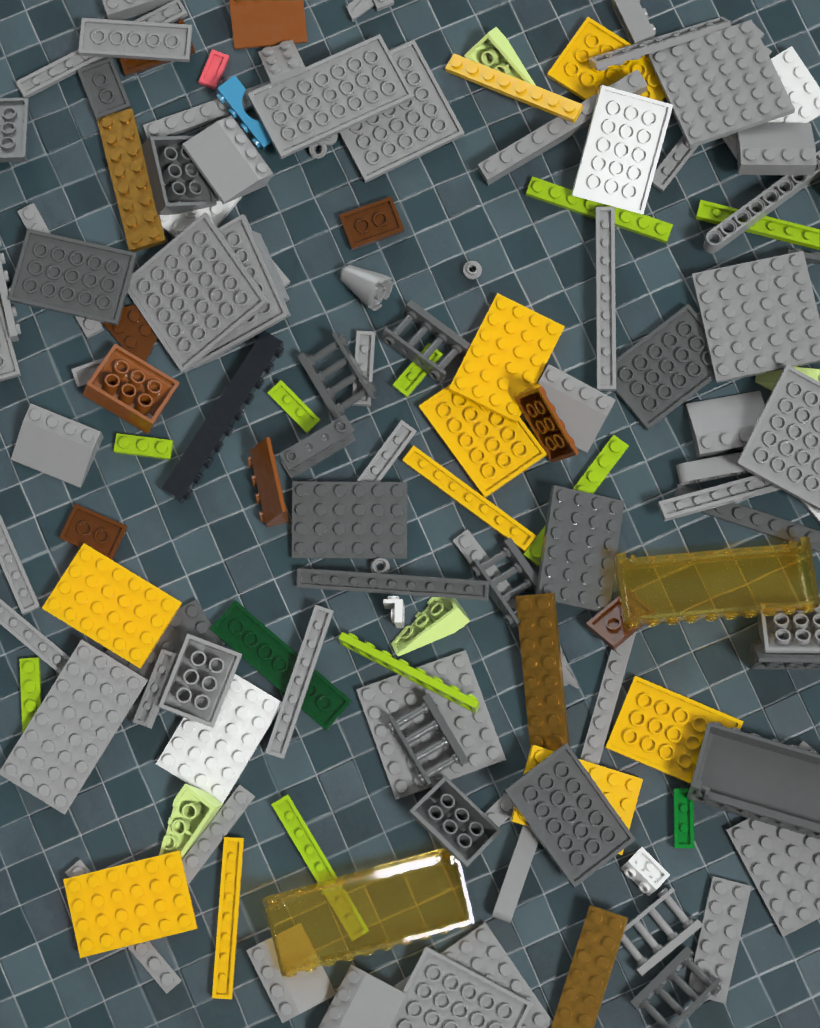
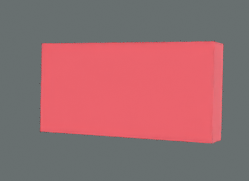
M211 50L198 83L216 90L228 63L229 55Z

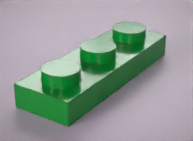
M673 789L674 849H694V802L687 798L689 789Z

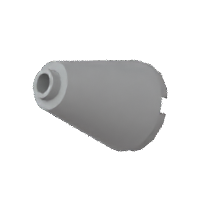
M353 265L343 267L340 272V280L373 311L382 307L380 303L383 299L387 300L392 291V278L387 275Z

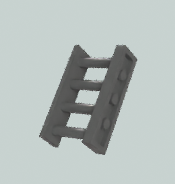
M410 300L403 313L406 317L393 331L386 327L381 339L384 340L385 344L392 346L427 372L432 379L442 383L447 373L444 370L456 355L464 358L471 344ZM411 321H414L421 328L407 343L399 335ZM428 332L436 337V339L422 354L414 346ZM441 344H445L451 350L437 365L429 357Z
M333 332L334 342L313 356L303 352L297 357L336 420L345 415V409L365 396L369 395L373 399L378 397L375 393L377 391L376 387L372 382H368L347 347L348 341L343 334L340 335L337 332ZM340 347L345 357L325 370L318 371L315 366L317 361ZM350 363L354 373L333 387H328L325 383L326 378ZM359 379L364 389L344 402L337 403L334 398L336 393Z
M343 415L279 454L282 459L281 464L292 480L355 442L356 439L352 434L355 430L346 415Z
M510 537L500 546L501 552L481 564L476 558L469 566L475 578L490 581L489 595L503 614L505 623L514 629L520 621L517 617V610L512 611L507 602L525 590H530L535 595L538 576ZM504 558L509 559L512 567L491 580L485 570ZM514 574H519L523 579V583L502 596L496 586Z
M428 693L422 697L423 702L421 706L397 720H394L393 716L390 715L388 717L390 722L387 725L392 733L396 732L418 768L420 773L417 776L421 783H426L430 786L432 783L429 778L454 763H460L461 766L469 763V760ZM424 712H430L433 717L431 723L404 737L399 727ZM434 729L441 730L443 736L439 741L414 754L409 745L410 743ZM444 746L451 747L453 753L449 758L424 771L419 762L420 760Z
M686 946L630 1003L637 1011L640 1008L642 1010L645 1009L663 1028H679L711 995L715 996L720 992L723 983L719 977L713 982L693 962L692 957L694 953ZM683 966L688 967L708 987L700 996L679 976L678 971ZM668 980L674 981L693 1001L686 1010L664 989V984ZM654 994L659 995L679 1015L672 1024L650 1004L651 1001L649 999Z

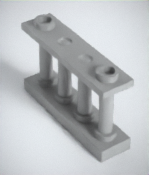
M666 887L657 894L658 899L626 924L625 931L634 926L653 949V955L647 959L646 956L643 957L625 933L623 934L621 942L638 962V967L635 971L639 976H643L703 926L699 919L694 921L689 919L670 896L675 891L673 887L669 890ZM663 900L683 923L682 927L684 929L679 934L671 929L655 909ZM647 913L652 916L668 936L669 942L664 946L659 945L640 922V919Z

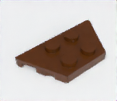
M136 305L123 308L119 326L102 322L123 349L143 361H147L158 337Z

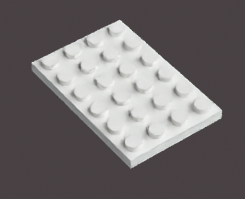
M791 46L771 58V61L795 111L793 114L766 123H809L820 116V87ZM736 133L722 137L737 159Z
M601 85L571 195L644 214L673 105Z
M235 674L214 728L183 718L156 764L189 785L210 793L224 804L278 714L282 702Z

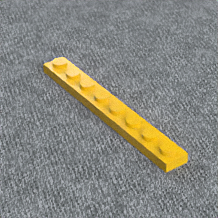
M457 54L452 55L445 67L446 72L573 123L576 122L583 110V104Z
M414 445L403 458L402 462L503 537L506 539L511 537L516 546L525 552L536 538L535 534Z
M224 837L212 998L233 999L244 838Z

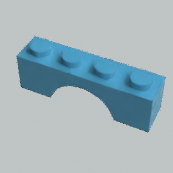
M234 75L217 88L216 97L222 104L225 103L227 105L229 114L234 119H238L241 123L239 126L245 134L249 133L252 137L251 142L257 149L260 147L263 151L272 142L261 121L252 119L244 111L242 98L246 89Z

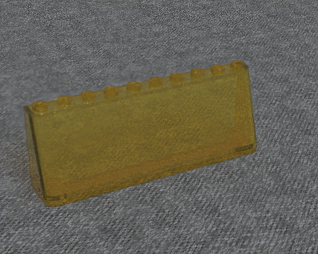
M800 537V542L793 543V541H789L788 544L646 557L631 555L630 558H627L626 553H618L615 556L614 568L623 624L627 625L628 628H637L643 624L652 627L666 622L668 625L678 624V621L695 623L699 619L715 621L717 618L722 617L731 620L737 618V616L744 615L745 618H752L757 616L756 614L773 616L778 612H783L784 614H793L795 611L803 610L804 613L813 612L820 602L810 537Z
M445 848L270 895L262 899L280 974L285 977H293L297 975V972L304 970L305 972H311L316 970V967L322 965L326 967L336 964V961L340 960L350 961L355 959V956L361 954L368 956L379 949L389 950L394 947L393 945H407L415 939H429L433 934H447L454 928L465 929L470 924L475 923L461 863Z

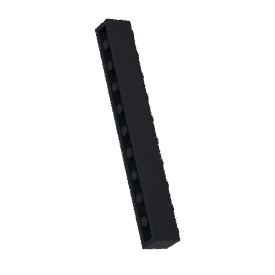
M266 331L261 333L162 487L164 493L182 504L185 500L188 501L193 494V487L195 484L198 485L204 476L202 473L205 468H210L214 461V454L221 451L224 445L223 440L226 436L229 437L232 434L234 423L236 420L240 421L244 414L243 409L253 401V394L256 389L259 390L264 383L263 378L266 373L270 374L273 370L275 359L282 356L285 350L283 348V341Z

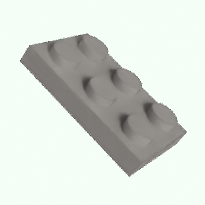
M293 40L283 41L279 45L266 47L258 51L271 84L306 72L305 65Z

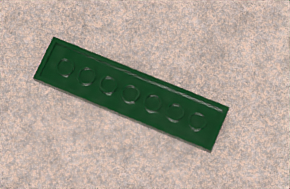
M235 600L210 630L235 652L241 653L242 658L285 695L298 654ZM314 669L301 710L327 731L352 701Z

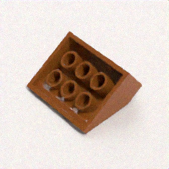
M229 0L235 50L276 46L283 41L293 40L294 44L308 43L303 0Z
M114 344L86 384L83 396L149 434L180 382Z
M539 383L514 396L551 463L579 454L573 438L569 436L565 429L564 422L559 419L555 406L549 401L545 389Z
M267 437L250 450L251 456L247 457L249 467L253 468L255 473L251 477L253 486H257L259 491L255 495L257 504H261L263 511L259 512L261 522H265L267 527L289 523L273 447L270 437Z

